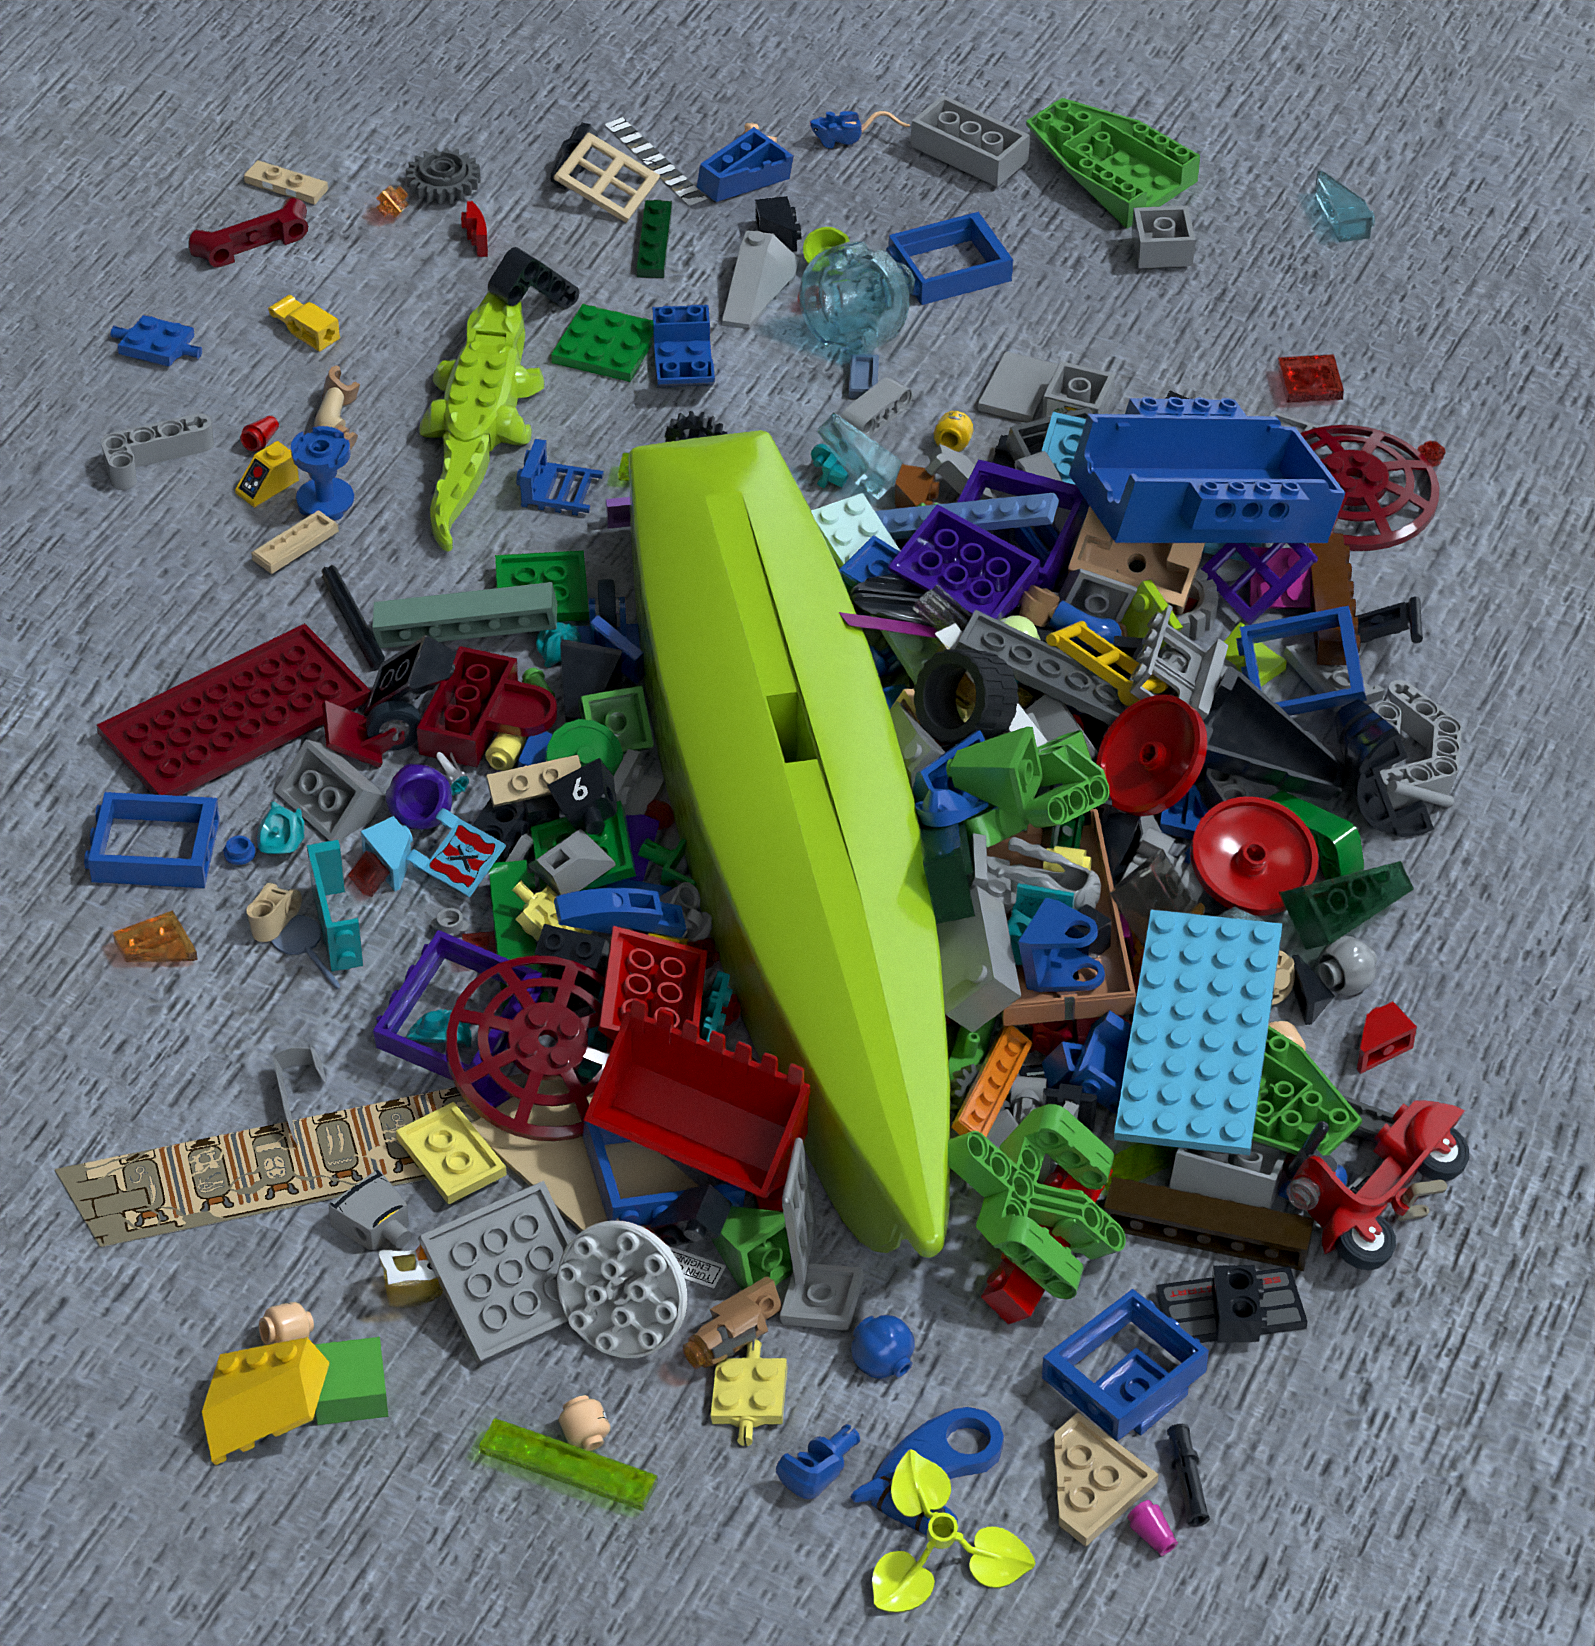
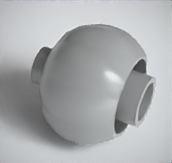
M1339 936L1331 940L1322 949L1318 958V976L1328 988L1345 982L1343 988L1334 990L1338 994L1347 996L1357 995L1374 981L1377 957L1374 950L1361 940L1351 936Z

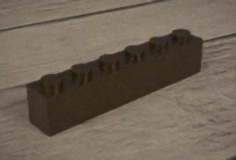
M1112 1177L1104 1206V1211L1122 1227L1125 1234L1280 1267H1291V1269L1304 1271L1314 1224L1313 1218L1304 1217L1299 1214H1289L1270 1210L1266 1207L1246 1205L1232 1200H1222L1198 1193H1189L1165 1186H1155Z

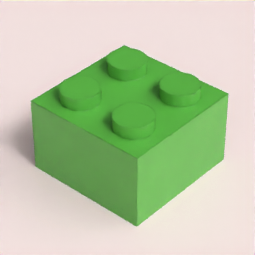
M642 685L581 696L578 699L581 719L594 720L608 727L618 738L623 754H626L628 749L644 751L654 746Z

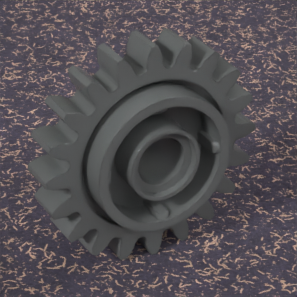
M434 148L432 153L424 151V157L415 156V162H409V168H406L407 187L410 188L411 194L417 193L418 199L427 196V202L429 203L433 200H437L438 204H441L443 201L453 203V199L456 198L462 201L463 194L471 196L472 190H477L478 183H481L480 165L476 164L475 158H469V153L467 152L459 155V149L453 152L449 151L448 148H445L442 152H439L437 148Z

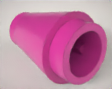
M1146 1500L1130 1511L1127 1516L1131 1522L1130 1528L1161 1556L1168 1554L1177 1546L1178 1542L1174 1538L1159 1505H1153L1150 1500Z

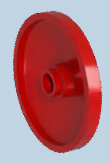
M1172 695L1146 697L1123 711L1105 734L1096 763L1104 770L1109 785L1112 806L1123 813L1145 817L1165 811L1184 797L1198 778L1207 752L1205 724L1195 708Z
M1237 797L1217 804L1202 817L1191 841V864L1195 876L1203 889L1223 906L1243 914L1264 916L1288 910L1304 898L1317 874L1318 850L1309 828L1294 812L1268 799Z

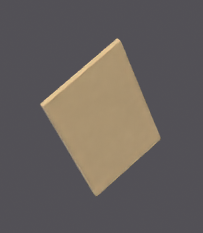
M563 1079L553 1081L541 1080L537 1093L558 1095L569 1093ZM593 1094L587 1097L589 1104L591 1102ZM512 1097L496 1107V1109L509 1117L515 1118L520 1099ZM574 1103L555 1107L533 1104L527 1123L537 1126L554 1127L582 1122ZM482 1117L472 1123L500 1160L529 1186L542 1181L545 1182L559 1213L580 1232L594 1224L607 1221L582 1137L555 1142L534 1141L505 1132ZM633 1141L604 1145L621 1199L698 1187L692 1179L661 1153ZM651 1224L641 1226L645 1229L648 1227L650 1230H652L650 1228Z

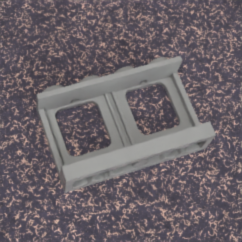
M1168 605L1162 613L1157 611L1147 624L1150 630L1142 640V644L1145 646L1136 659L1139 665L1131 675L1134 681L1130 693L1140 700L1154 696V694L1142 687L1153 674L1174 688L1178 693L1177 697L1195 708L1204 720L1211 708L1228 645L1218 639L1206 651L1168 625L1173 608ZM1162 640L1188 658L1185 673L1178 671L1158 657Z

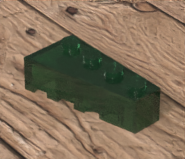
M919 822L922 861L936 924L974 917L975 911L968 874L973 873L966 825L956 823L943 827H931Z
M1398 861L1278 893L1305 949L1308 950L1332 944L1413 891L1414 887L1402 862Z

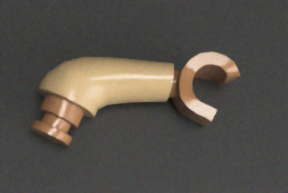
M333 366L326 376L322 394L323 401L316 415L314 427L328 426L340 430L344 433V438L349 440L351 450L357 441L358 435L354 432L349 433L350 430L345 427L346 422L340 415L343 405H348L356 400L360 384L357 382H353L351 385L341 383L340 366Z

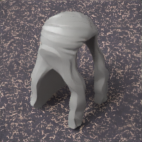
M1012 837L1009 840L1008 850L1017 851L1025 856L1045 862L1057 863L1065 872L1030 868L1023 864L1011 866L1003 864L998 866L995 872L996 877H1005L1011 881L1012 905L1008 913H1011L1012 907L1016 903L1018 883L1073 892V909L1077 911L1085 904L1090 905L1094 909L1096 908V904L1100 899L1101 882L1094 871L1072 863L1062 855L1049 851L1039 844L1032 845L1017 837Z

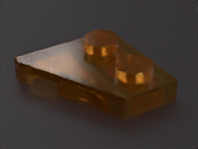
M173 910L113 932L114 942L126 962H181L198 960L197 951Z

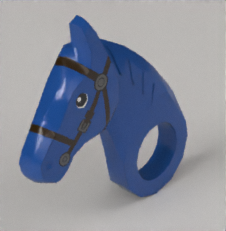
M972 1407L953 1409L928 1420L894 1447L882 1462L873 1480L853 1491L850 1496L854 1503L871 1501L873 1507L888 1517L927 1536L930 1519L925 1516L924 1512L915 1517H906L897 1510L893 1503L891 1486L894 1472L900 1460L908 1450L912 1449L922 1457L941 1467L949 1479L987 1472L999 1462L1003 1450L1004 1435L999 1421L987 1411ZM971 1428L982 1432L988 1438L989 1444L978 1453L964 1454L954 1450L949 1445L947 1438L958 1429ZM947 1506L939 1510H930L932 1513H948L956 1519L958 1524L957 1516Z

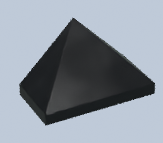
M1292 955L1295 963L1293 990L1305 1025L1313 1024L1335 995L1299 955Z

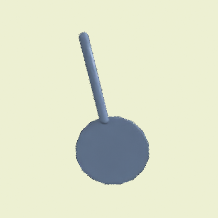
M304 915L294 916L283 928L279 936L271 941L273 947L279 952L288 955L307 953L333 987L339 989V982L312 950L321 940L319 924L312 918Z

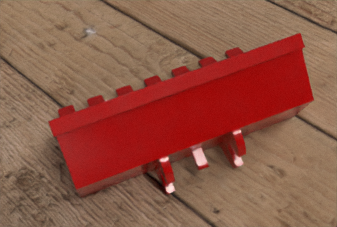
M634 998L631 1009L628 1008L584 1121L760 1197L768 1198L772 1191L786 1182L794 1140L801 1138L804 1142L808 1134L810 1084L804 1082V1068L792 1063L789 1065L788 1075L778 1071V1058L765 1052L762 1055L761 1064L752 1060V1047L738 1041L735 1053L726 1050V1036L712 1030L709 1042L700 1039L699 1024L686 1019L683 1031L674 1028L673 1013L661 1008L658 1011L657 1020L648 1017V1004L643 1000Z

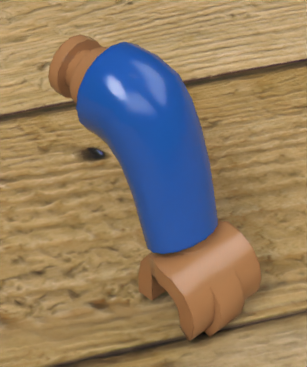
M1031 585L1028 591H1024L1019 601L1021 604L1019 616L1026 617L1036 626L1045 627L1049 623L1052 628L1058 631L1079 621H1084L1089 629L1112 645L1114 643V636H1128L1126 626L1110 618L1101 619L1091 616L1063 600L1057 605L1060 598L1047 588L1041 589ZM1077 636L1070 639L1089 651L1098 652Z

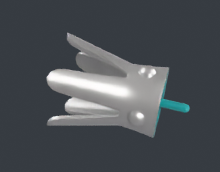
M438 752L437 758L445 769L447 775L444 776L451 786L452 795L465 792L469 784V778L465 775V772L460 771L452 753H450V757L455 767L443 753Z

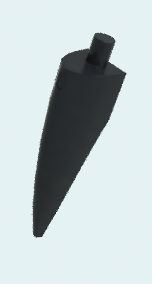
M1112 813L1108 816L1103 839L1114 888L1125 869L1133 860L1142 838L1143 829L1140 816L1126 813Z

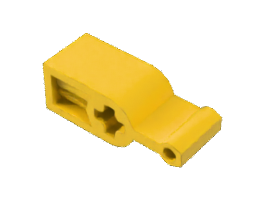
M287 295L268 308L269 314L273 318H278L286 323L291 334L319 352L340 339L338 319L311 302L302 304L294 296Z

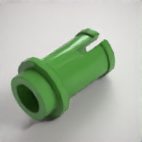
M533 667L523 673V683L543 687L552 693L555 698V693L544 680L545 674L542 670Z

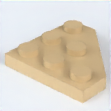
M1079 1412L1054 1433L1059 1526L1086 1547L1156 1485L1159 1474Z

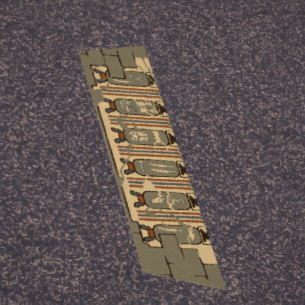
M522 1073L507 1076V1078L519 1087L525 1088L528 1075ZM453 1087L293 1120L298 1146L292 1137L288 1122H282L54 1170L99 1246L104 1247L335 1199L377 1169L383 1173L392 1186L426 1180L428 1178L397 1140L396 1130L452 1102L458 1106L471 1124L480 1119L481 1116L464 1101L458 1089Z

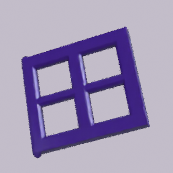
M1226 543L1201 570L1208 574L1207 580L1213 579L1217 586L1216 591L1251 625L1305 571L1318 561V557L1304 543H1287L1301 558L1281 578L1266 563L1286 543H1274L1260 557L1246 543ZM1237 551L1250 567L1229 586L1216 571ZM1257 572L1271 588L1249 607L1236 592Z

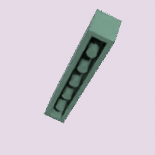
M548 582L374 602L372 628L380 648L411 645L425 635L438 642L551 630L557 629V600L553 584Z

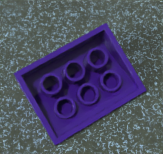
M937 504L890 563L888 570L970 616L973 615L975 610H978L1000 621L1020 604L1019 601L1024 591H1028L1031 585L1034 586L1038 581L1040 560Z

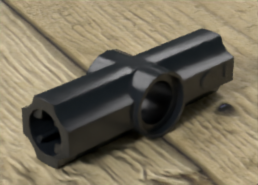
M582 122L581 125L574 128L570 138L563 141L562 153L550 174V180L557 188L567 189L566 186L554 179V175L585 135L592 133L594 136H598L597 130L591 124ZM590 147V149L583 156L585 160L587 159L592 147ZM577 164L569 176L576 179L578 174L586 168Z

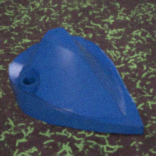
M933 788L928 790L924 801L915 803L916 813L919 816L920 822L931 827H943L959 823L988 807V802H972L951 790Z

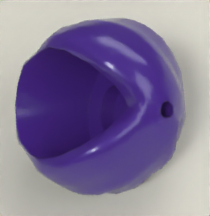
M409 764L404 766L396 773L386 790L385 799L390 814L401 825L407 826L408 829L422 830L436 827L442 823L436 819L439 811L442 808L449 812L451 811L452 791L447 778L438 770L426 765Z

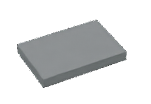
M1005 351L978 402V411L1026 423L1034 421L1043 403L1044 394L1059 364Z

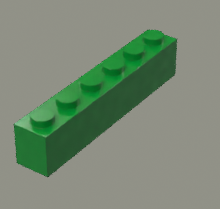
M527 860L497 862L489 870L497 955L509 960L518 957L535 956L534 953L538 944L535 938L527 934L515 920L523 911L526 903L512 889L522 881L532 892L536 891L534 872L528 873ZM538 964L524 965L542 973V978H546L544 967H538ZM500 982L501 991L508 987L507 984ZM548 991L542 993L537 1003L549 1002ZM510 996L507 1000H505L502 1003L503 1010L507 1006L512 996Z

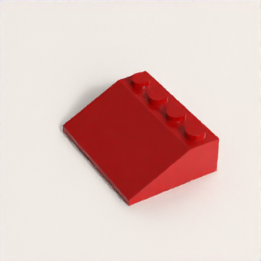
M613 926L598 1031L615 1041L628 1008L631 1009L634 998L643 1000L648 1004V1017L657 1020L658 1011L661 1008L673 1013L674 1028L683 1031L686 1019L699 1024L707 951Z

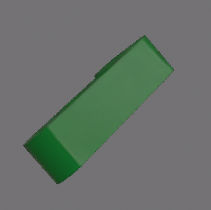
M1277 791L1265 798L1285 806L1306 824L1316 842L1323 875L1333 886H1340L1363 871L1364 859L1361 838L1357 828L1351 822L1284 791Z

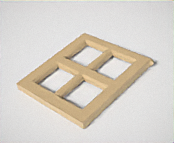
M592 133L585 135L554 175L556 181L625 223L630 220L661 177ZM590 147L613 159L605 171L583 158ZM577 164L600 177L592 188L569 176ZM622 166L645 179L637 191L615 178ZM610 183L632 196L624 208L601 195Z

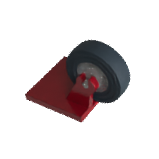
M324 701L322 704L326 747L335 752L356 758L363 763L380 768L383 764L382 755L386 751L405 749L418 740L417 727L421 721V716L418 710L407 702L387 701L374 707L367 717L328 701Z

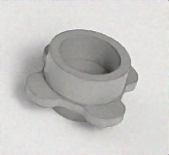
M454 908L441 910L437 917L431 921L432 928L454 937L459 933H466L469 930V923L463 921L462 913Z

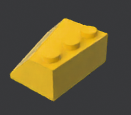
M308 1337L219 1355L202 1409L211 1461L215 1465L226 1461V1454L239 1448L242 1452L254 1448L255 1441L269 1434H272L274 1437L280 1436L313 1420L330 1362Z

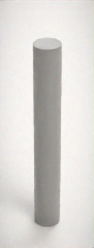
M1395 780L1389 781L1387 789L1391 793L1447 808L1454 804V798L1447 794Z

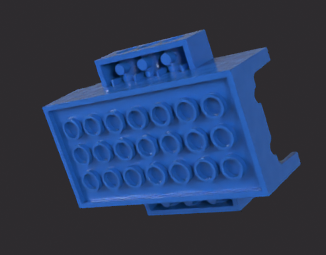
M1152 397L1130 398L1125 414H1088L1069 472V476L1115 543H1328L1345 496L1344 490L1296 427L1281 426V421L1274 416H1246L1238 403L1230 398H1222L1221 400L1201 397L1196 399H1180L1177 397H1170L1169 399H1155Z

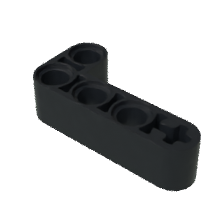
M518 247L511 248L505 254L488 282L489 293L510 306L517 305L529 287H532L564 309L574 305L580 294L578 287Z

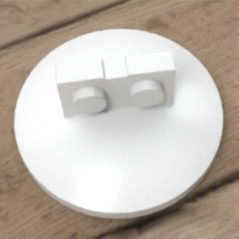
M626 1221L600 1222L576 1235L562 1254L557 1274L559 1299L571 1328L577 1331L590 1345L612 1356L639 1358L658 1351L677 1334L687 1309L686 1282L681 1267L671 1252V1248L652 1232Z

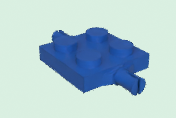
M143 315L132 328L125 329L114 325L110 332L111 337L122 339L118 344V353L121 355L169 367L181 356L188 355L199 359L202 355V347L189 344L194 338V328L180 323H172Z

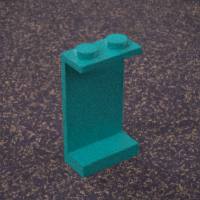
M339 840L307 845L311 889L331 972L363 966L358 918L332 922L326 899L327 895L345 892Z

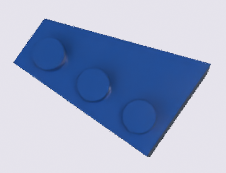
M753 127L700 164L696 188L715 202L788 180L790 179L794 155Z

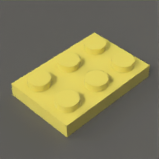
M454 1102L396 1130V1138L448 1205L507 1175L504 1163Z

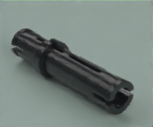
M1183 1423L1174 1424L1167 1429L1172 1449L1170 1461L1172 1468L1177 1471L1187 1516L1186 1520L1189 1526H1203L1209 1522L1210 1516L1207 1512L1197 1468L1199 1456L1197 1451L1193 1450L1188 1425Z

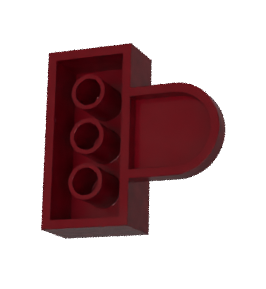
M459 646L453 662L455 670L449 680H444L439 684L417 727L419 755L438 759L437 753L441 752L450 762H453L450 757V753H452L456 763L477 768L495 731L528 739L529 736L539 735L550 729L557 718L556 700L552 693L545 688L518 681L517 658Z

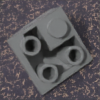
M580 828L529 865L559 896L580 891L616 864Z

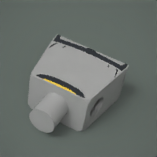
M379 1169L328 1204L331 1226L369 1250H376L387 1241H390L397 1248H402L411 1238V1232L406 1229L409 1224L407 1204Z

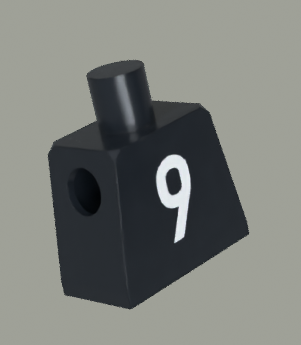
M600 758L547 785L562 812L576 831L581 828L591 835L600 834L605 829L604 821L615 816L617 813L614 777Z

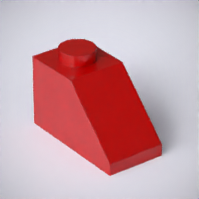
M1393 1001L1382 1007L1372 1009L1366 1015L1357 1064V1071L1360 1074L1414 1047L1417 1026Z

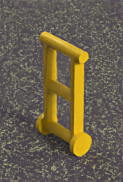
M1079 621L1047 635L1046 642L1049 646H1056L1118 689V697L1124 705L1131 706L1140 700L1130 693L1133 681L1126 679L1108 666L1116 663L1132 675L1139 663L1089 629L1084 621ZM1077 636L1103 655L1095 657L1070 639ZM1152 674L1142 687L1153 693H1161L1167 690L1169 685Z

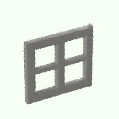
M796 1138L783 1191L782 1206L796 1285H804L816 1229V1218L803 1140Z

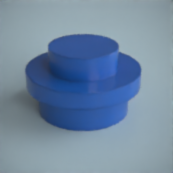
M234 836L226 842L223 849L224 858L227 862L234 865L246 864L254 858L255 846L245 836Z

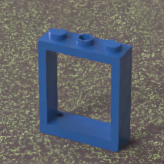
M979 212L889 235L888 247L886 248L887 260L889 263H893L900 279H904L911 295L916 296L921 305L1012 281L1013 258ZM972 241L987 263L925 279L910 257Z
M1349 606L1240 627L1241 638H1236L1239 656L1245 655L1246 666H1242L1241 671L1261 691L1254 643L1340 627L1351 688L1276 702L1275 704H1278L1289 716L1343 706L1357 699L1363 702L1367 701Z
M105 792L102 805L98 804L96 807L97 826L91 828V850H86L84 858L85 869L90 870L91 882L205 888L220 822L217 798ZM113 819L199 823L191 859L106 855L105 851Z
M1131 1289L1043 1356L1042 1379L1113 1439L1119 1441L1206 1373L1209 1350L1200 1344L1199 1339L1193 1338L1184 1331L1175 1319L1167 1317L1157 1309L1151 1300H1146L1137 1291ZM1132 1322L1181 1362V1364L1123 1408L1075 1368L1074 1365Z

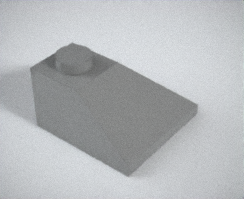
M1080 568L1069 573L1059 592L1058 597L1060 600L1058 605L1063 600L1091 616L1101 619L1110 618L1116 622H1121L1133 596L1137 592V587Z

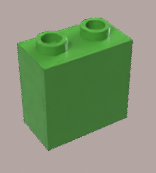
M380 1337L314 1344L330 1362L316 1408L318 1425L389 1417Z

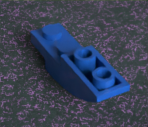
M600 888L571 892L556 896L554 899L559 925L611 934L613 926L678 938H682L687 930L682 906L660 902L657 891L634 888Z

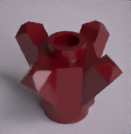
M1065 1015V1020L1028 1024L1034 1029L1032 1036L1028 1038L1033 1043L1028 1054L1036 1050L1048 1056L1061 1042L1070 1043L1075 1034V1024L1072 1019Z

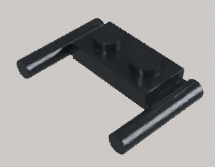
M1414 596L1409 599V602H1401L1355 616L1358 617L1357 635H1360V643L1370 642L1391 634H1398L1410 629L1411 641L1413 643H1420L1423 640L1421 600L1419 597Z

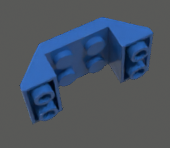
M709 306L652 307L657 388L714 385L715 375L710 345Z

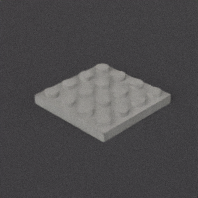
M544 1181L430 1230L418 1237L478 1364L569 1323L559 1299L557 1274L562 1254L572 1238Z

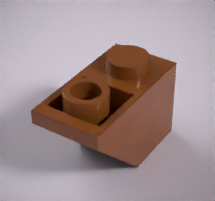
M902 464L895 482V506L898 509L916 507L922 502L927 506L933 505L932 499L937 500L940 489V482H935L936 473L930 475L923 467Z

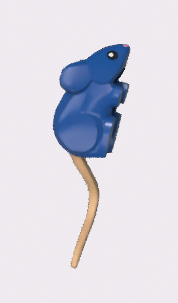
M829 111L826 112V118L819 117L810 121L813 132L820 138L821 143L826 148H833L835 142L847 145L857 142L861 134L878 116H887L903 127H910V124L901 122L893 114L886 111L875 112L862 125L858 113L852 111H842L839 116H835V113Z

